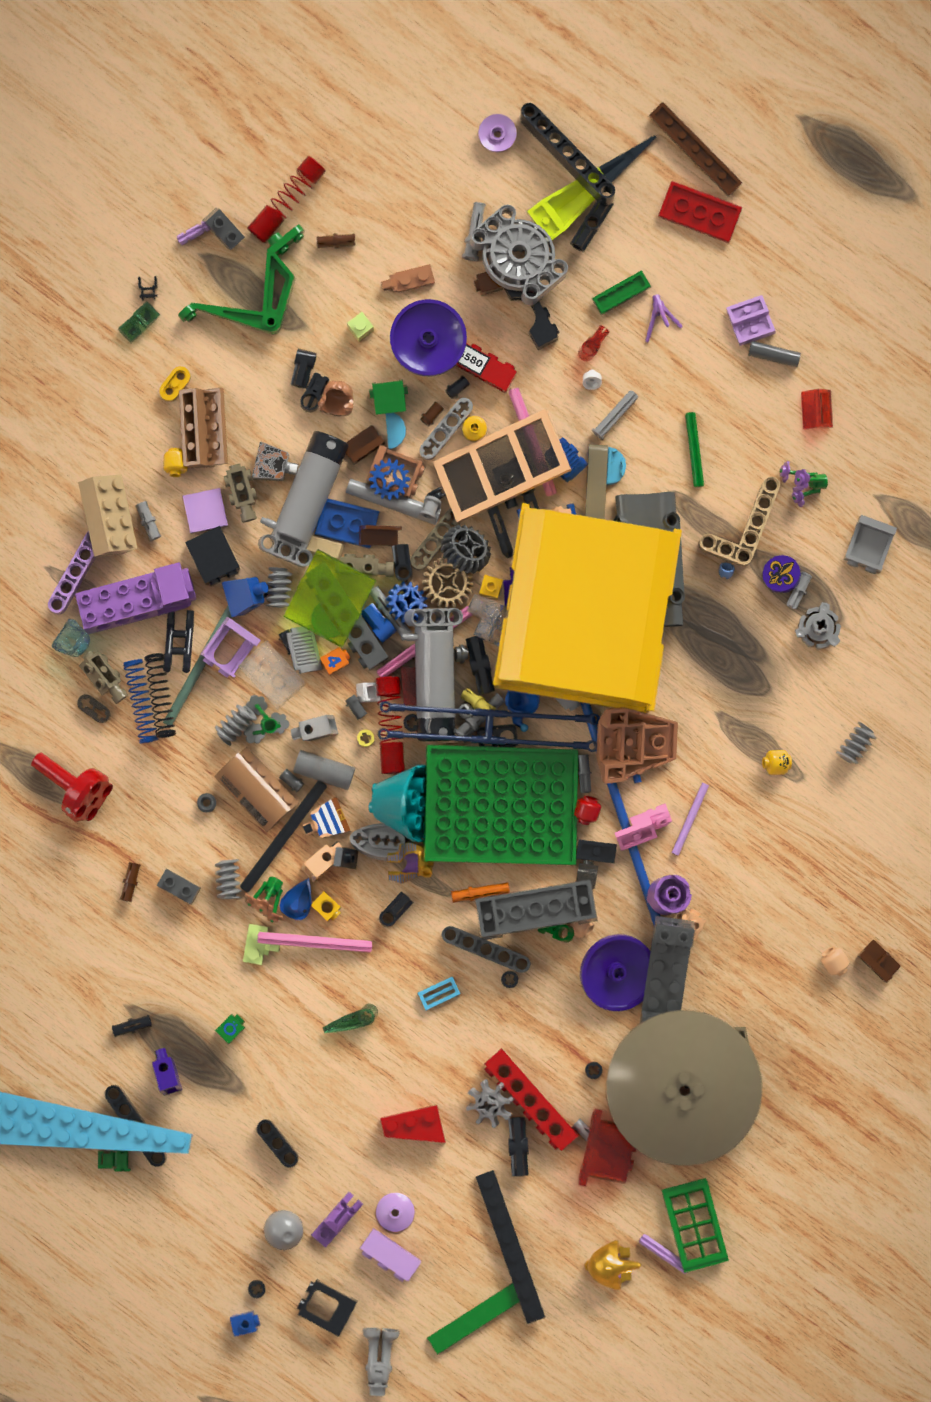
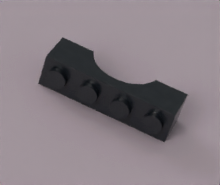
M504 288L511 301H522V291ZM526 292L529 297L535 296L533 292ZM538 301L536 304L530 305L535 313V323L529 330V335L537 350H540L557 341V334L560 332L556 324H551L548 319L551 316L547 308H542Z

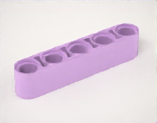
M89 531L86 533L48 601V607L54 614L58 615L66 611L96 558L94 557ZM85 550L90 551L91 554L87 560L81 559V553ZM80 567L81 574L77 577L72 576V569ZM71 584V591L63 593V585ZM60 600L62 602L61 609L54 610L53 603Z

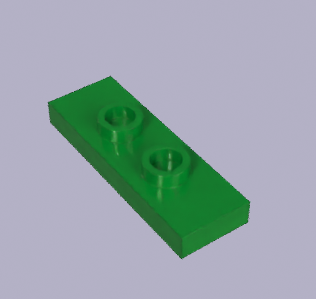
M641 270L596 295L592 300L600 314L603 315L651 288V285Z

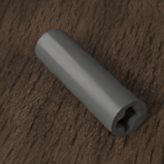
M752 341L748 356L798 367L801 352Z

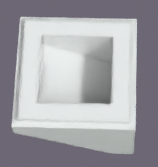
M376 682L356 684L357 697H359L358 701L360 703L381 701L380 696L376 695Z

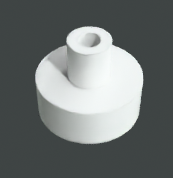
M589 370L583 375V386L586 389L595 390L602 385L601 374L595 370Z

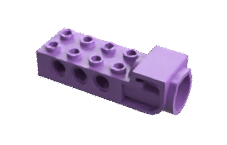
M180 562L156 568L153 573L75 593L83 628L87 635L189 607L191 601L197 600L189 569H182Z

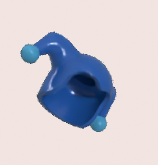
M510 690L506 693L505 704L510 712L534 713L539 707V695ZM512 717L513 724L518 726L522 732L528 730V725L523 723L522 717Z

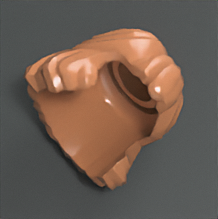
M329 381L324 388L323 396L318 402L319 410L334 416H349L354 406L351 386L344 381Z

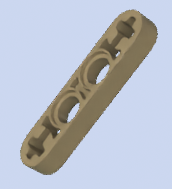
M451 508L412 555L411 565L417 570L424 569L441 549L442 546L440 544L443 536H440L437 530L440 526H446L448 530L451 528L448 523L443 522L445 519L448 522L451 519ZM456 519L451 523L454 527L460 525V523L456 522ZM428 541L436 543L437 548L434 551L426 549ZM423 549L426 554L431 556L429 558L425 556L423 558L424 564L417 566L415 565V557L420 558L423 554L420 550Z

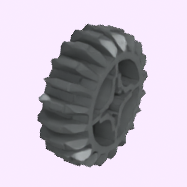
M464 524L463 526L457 525L452 527L445 533L440 544L442 546L440 552L444 553L443 558L448 560L447 564H452L453 569L458 568L459 573L464 570L466 574L470 572L474 574L488 564L491 556V547L488 546L489 541L484 540L485 535H480L479 530L474 531L472 526L467 528Z

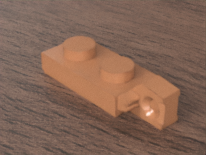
M427 264L389 275L390 279L381 281L383 291L393 289V292L400 293L434 284L435 280L431 265Z

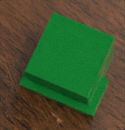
M403 379L393 382L372 383L373 389H369L370 398H374L376 415L406 411L404 394H408L407 385H403Z

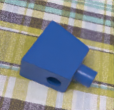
M257 577L222 582L231 617L246 615L264 604L263 594L268 592V585L266 582L259 583Z

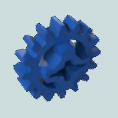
M388 458L387 463L380 460V466L374 465L376 471H370L373 477L369 478V482L374 483L370 488L376 489L374 494L378 495L380 493L382 500L385 496H388L389 501H391L392 496L399 499L398 494L405 495L403 489H409V485L406 482H409L410 478L405 476L409 471H403L405 465L401 464L398 466V460H395L394 463H391L390 458ZM390 467L388 471L381 472L382 469ZM397 470L401 473L403 481L397 478ZM392 473L394 482H390L387 486L385 477L388 478ZM377 479L382 482V489L378 486ZM391 488H398L396 491L389 492Z
M403 581L400 583V586L395 584L393 589L389 590V595L386 597L389 603L386 605V608H391L389 614L394 613L396 615L395 620L401 618V623H404V616L408 610L427 608L428 605L424 603L427 597H422L424 591H418L419 585L412 587V582L406 585ZM416 613L413 616V619L415 621L418 620V615Z

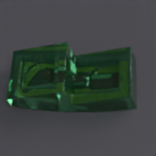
M145 302L118 328V331L132 343L154 323L160 314L148 302Z

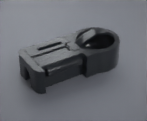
M317 372L313 374L300 401L304 411L310 413L318 409V402L322 397L325 386L329 382L328 377H322ZM307 396H311L307 406L305 407L303 404L304 398ZM314 398H316V400H317L316 406L313 407V408H310L311 405H312V403H313V401H314Z

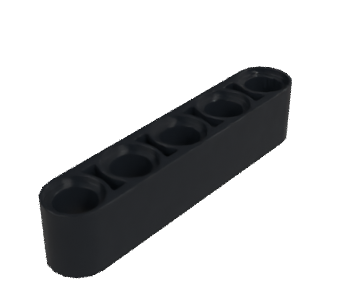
M111 1085L105 1090V1098L119 1118L131 1121L137 1120L140 1123L146 1124L121 1086ZM112 1088H116L119 1091L117 1099H113L109 1095V1091ZM122 1104L130 1107L128 1115L121 1113L120 1107ZM142 1151L152 1166L159 1167L167 1160L166 1152H159L162 1154L163 1160L160 1163H156L153 1160L155 1152Z

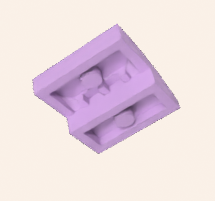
M762 295L726 307L739 346L776 334Z

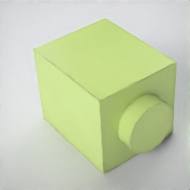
M363 312L347 323L348 328L359 342L374 331V326Z

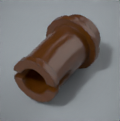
M434 402L425 414L422 413L420 420L427 426L433 425V421L444 408L437 402Z

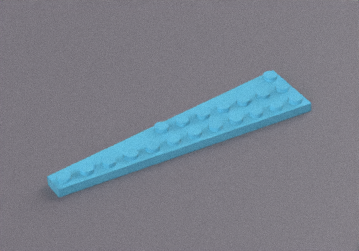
M0 1092V1144L189 1153L193 1136L190 1133Z

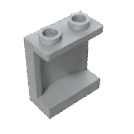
M861 515L844 560L848 561L847 564L858 568L860 565L865 567V571L869 573H880L897 528Z

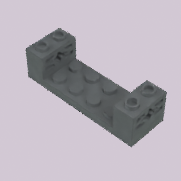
M591 880L475 899L483 940L502 938L503 934L575 922L585 924L598 921Z
M660 916L655 917L640 1023L661 1013L681 1010L690 948L693 946L694 921Z

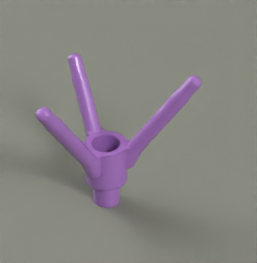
M659 294L652 297L654 309L652 310L646 342L650 340L656 316L661 315L666 327H669L666 315L679 328L683 327L666 308Z

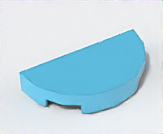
M386 413L388 448L391 450L398 447L404 440L406 427L399 415Z
M608 447L606 485H613L624 476L626 461L617 449Z

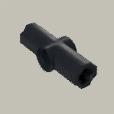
M596 201L570 242L575 249L582 252L586 250L614 206V203L604 206ZM590 220L595 221L597 226L590 227L587 222Z
M479 635L465 639L470 656L469 662L472 674L475 676L479 695L494 692L495 688L490 672L492 670L488 654L486 655L482 636Z
M512 1117L508 1119L510 1137L508 1144L509 1156H511L512 1177L528 1176L527 1155H529L525 1117Z

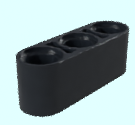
M261 1120L257 1125V1132L285 1167L295 1166L299 1160L296 1150L271 1120ZM262 1123L270 1124L271 1131L269 1133L261 1131ZM275 1138H280L283 1141V1146L279 1149L275 1148L272 1144ZM287 1153H292L295 1156L294 1163L289 1164L285 1161L284 1157Z

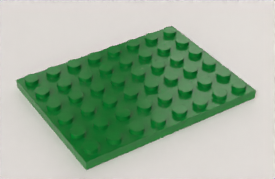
M426 745L423 861L576 865L577 818L574 812L577 804L578 750Z

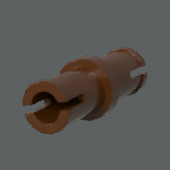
M333 233L332 236H316L317 249L326 247L338 249L339 246L356 245L355 233L346 235Z
M129 862L126 878L123 879L124 886L120 900L132 902L135 886L138 885L137 877L141 865Z

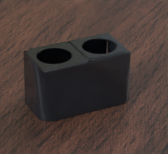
M515 725L493 726L494 737H500L503 731L509 730L513 733L514 739H518ZM485 727L478 729V736H482L485 733ZM478 743L480 747H514L516 745L518 746V744H492L490 746H486L484 744Z

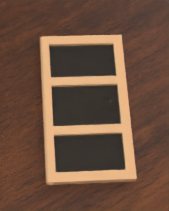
M543 409L433 462L457 523L472 518L571 471L547 409Z

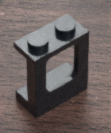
M316 1279L315 1283L311 1281L306 1290L309 1293L306 1300L302 1298L297 1307L300 1310L298 1315L339 1337L358 1300L342 1294L320 1282L319 1279ZM317 1290L338 1301V1306L329 1321L316 1316L306 1309L313 1293Z

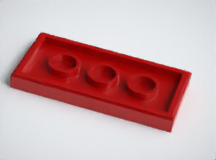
M671 181L658 217L729 243L742 207Z

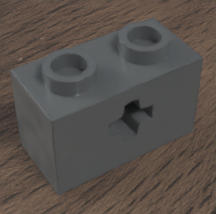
M215 208L202 220L229 250H232L245 238L219 208Z
M169 869L164 871L157 884L158 887L191 905L201 887Z

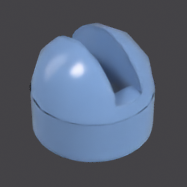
M721 563L719 567L720 577L731 578L735 567L730 563Z

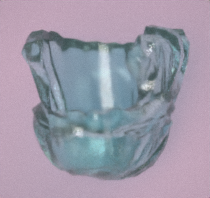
M68 619L53 641L52 648L66 655L79 657L88 649L90 636L74 619Z

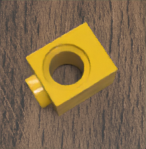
M484 575L479 595L498 600L503 580Z
M325 891L311 904L327 921L330 919L334 921L341 913L339 911L341 906ZM325 902H330L333 905V910L330 913H325L322 910V905Z

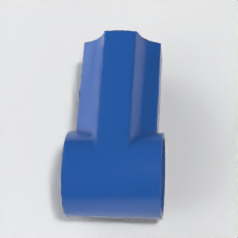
M373 603L360 613L382 643L397 632L392 623L387 618L385 619Z

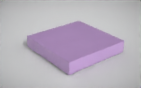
M220 488L183 496L191 534L211 530L218 526H228Z

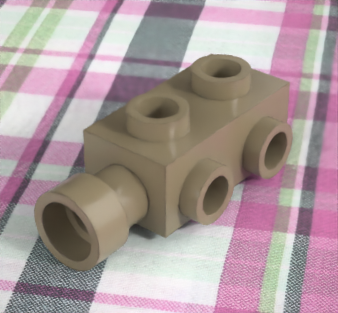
M240 464L229 466L230 470L226 471L227 475L224 476L226 487H231L232 494H229L231 505H235L236 509H241L242 523L257 519L256 513L251 506L255 505L254 499L258 498L255 488L250 487L249 481L252 480L250 469L246 470L245 466L241 467ZM237 476L242 477V481L239 483L235 481ZM243 494L247 495L245 501L240 500V496Z
M344 554V557H340V562H336V573L368 576L386 575V577H393L394 562L379 563V559L375 558V555H363V558H356L355 554ZM351 565L353 566V568L351 570H347V566ZM367 566L372 567L370 571L365 570Z
M90 651L82 657L84 661L79 666L101 695L110 692L116 704L128 696L127 692L118 685L121 682L119 672L111 668L108 664V658L104 654H101L99 651L95 653Z

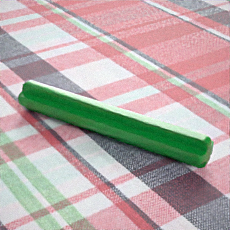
M688 412L685 414L693 484L694 487H703L704 478L696 413Z

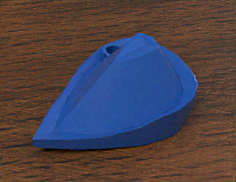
M309 878L294 886L281 899L280 910L289 918L302 920L309 914L312 904Z

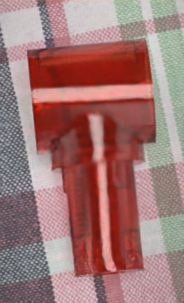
M600 325L593 336L589 337L578 350V356L581 360L588 362L595 357L601 347L600 344L609 334L607 328L602 333L605 327ZM584 348H590L592 354H587Z

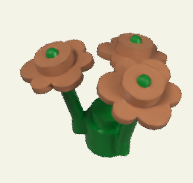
M269 877L268 881L263 882L261 888L254 896L247 893L244 894L245 902L248 906L255 908L259 913L267 917V920L272 923L283 920L284 916L277 914L280 896L283 892L281 889L283 882L276 877ZM263 891L267 894L265 899H257ZM276 895L273 907L272 905H269L268 901L271 896L275 897Z

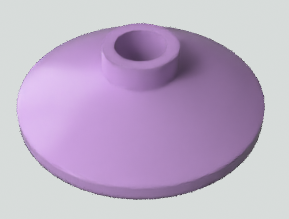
M493 114L486 117L479 127L480 142L486 149L493 152L507 150L516 139L515 124L509 117L502 114ZM497 131L501 133V136L498 138L494 136V133Z
M401 1193L385 1195L379 1201L376 1208V1217L379 1224L392 1232L406 1229L412 1223L415 1213L411 1200ZM397 1209L399 1211L398 1216H393L391 1211Z

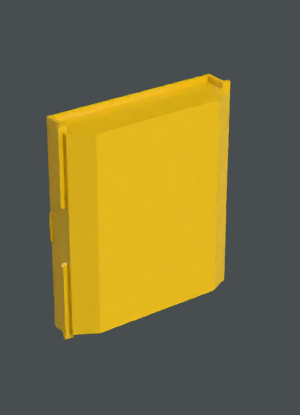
M522 503L512 563L514 575L509 588L506 607L508 613L507 618L503 619L493 685H496L498 689L612 708L625 707L643 713L654 712L664 650L661 640L667 601L673 592L682 530L674 529L670 532L634 524L529 508L530 504Z

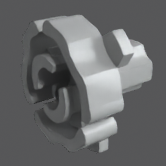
M822 602L820 607L807 610V616L811 613L815 614L808 618L805 627L803 623L806 616L803 615L800 618L798 629L795 630L796 636L801 638L808 647H812L814 643L808 640L807 635L815 641L827 640L824 644L816 645L818 650L829 645L835 647L840 642L838 635L841 625H835V633L833 634L834 622H837L838 616L829 610L830 604ZM820 622L823 623V628L821 630L818 629L817 625Z

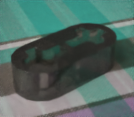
M82 695L78 698V708L95 721L105 723L110 719V710L92 696ZM89 698V703L94 707L92 709L87 706L83 708L81 701ZM96 708L99 711L106 710L105 719H98L99 715L96 712H94Z

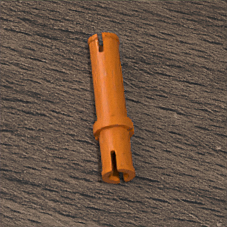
M508 882L474 888L470 886L468 889L451 891L453 903L468 900L472 902L474 899L510 893Z

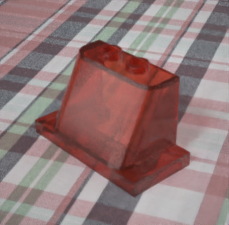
M593 1108L583 1163L581 1164L577 1182L579 1186L586 1187L588 1177L625 1184L628 1171L632 1172L634 1160H631L632 1152L636 1153L637 1149L625 1139L614 1121L601 1119L603 1110L600 1108Z

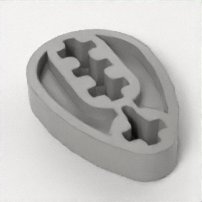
M383 823L362 827L350 835V842L356 850L368 857L388 861V853L397 852L400 844L406 843L405 836ZM361 836L362 840H360V843H357L355 839ZM377 838H380L382 842H379V844L376 845L374 841H377ZM388 838L391 842H396V839L400 841L397 846H394V843L391 842L388 843V846L384 844Z

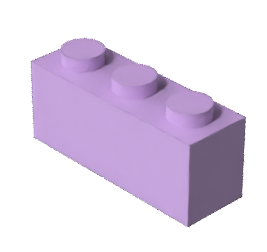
M375 1228L372 1229L360 1247L363 1250L362 1255L370 1260L373 1257L379 1261L377 1265L386 1271L389 1268L395 1272L393 1276L402 1282L404 1279L409 1281L421 1263L420 1259Z

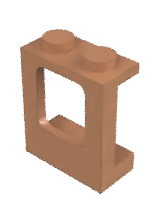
M380 445L370 471H376L374 465L380 466V460L387 463L388 458L391 459V462L398 460L399 463L414 468L415 472L409 489L404 488L405 495L402 496L410 498L411 495H415L418 485L415 484L418 477H422L425 467L422 466L423 461L415 460ZM389 467L382 469L381 472L388 471ZM369 472L366 482L369 484H374L373 482H369V478L373 477V475H371ZM377 479L378 486L382 488V482ZM394 487L391 488L389 491L393 492L396 491L398 488Z

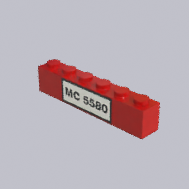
M466 343L464 354L455 366L506 394L517 375V371L514 370L515 366L508 362H505V364L498 361L499 358L492 353H488V355L481 351L482 348L472 343V345Z

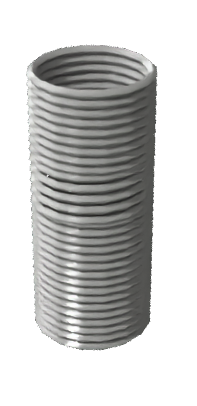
M300 750L293 772L348 790L355 767L329 760L325 757L320 758L318 755Z

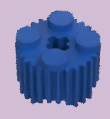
M562 437L559 440L571 471L560 477L565 482H569L588 463L583 457L577 455L579 451L574 445L569 444ZM552 446L546 451L544 456L547 463L552 468H556L560 464Z

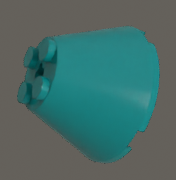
M417 765L379 783H374L372 786V801L368 806L369 812L373 813L378 821L413 842L424 841L426 765Z

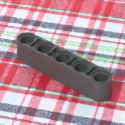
M448 926L442 931L443 940L451 945L517 972L523 973L530 968V960L522 954L483 940L478 936L453 926ZM448 929H453L456 932L455 939L447 940L445 932ZM467 936L472 937L474 940V944L470 948L463 945V939ZM483 944L491 946L492 951L489 955L481 953L480 948ZM506 951L509 953L510 957L507 962L499 960L498 955L500 952ZM521 958L527 961V967L523 970L518 969L516 966L517 960Z

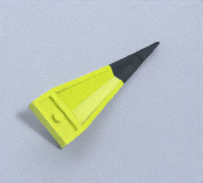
M657 135L650 137L597 169L612 183ZM589 179L592 183L597 182L595 179ZM575 180L542 199L526 212L534 223L543 228L551 240L564 232L595 198Z

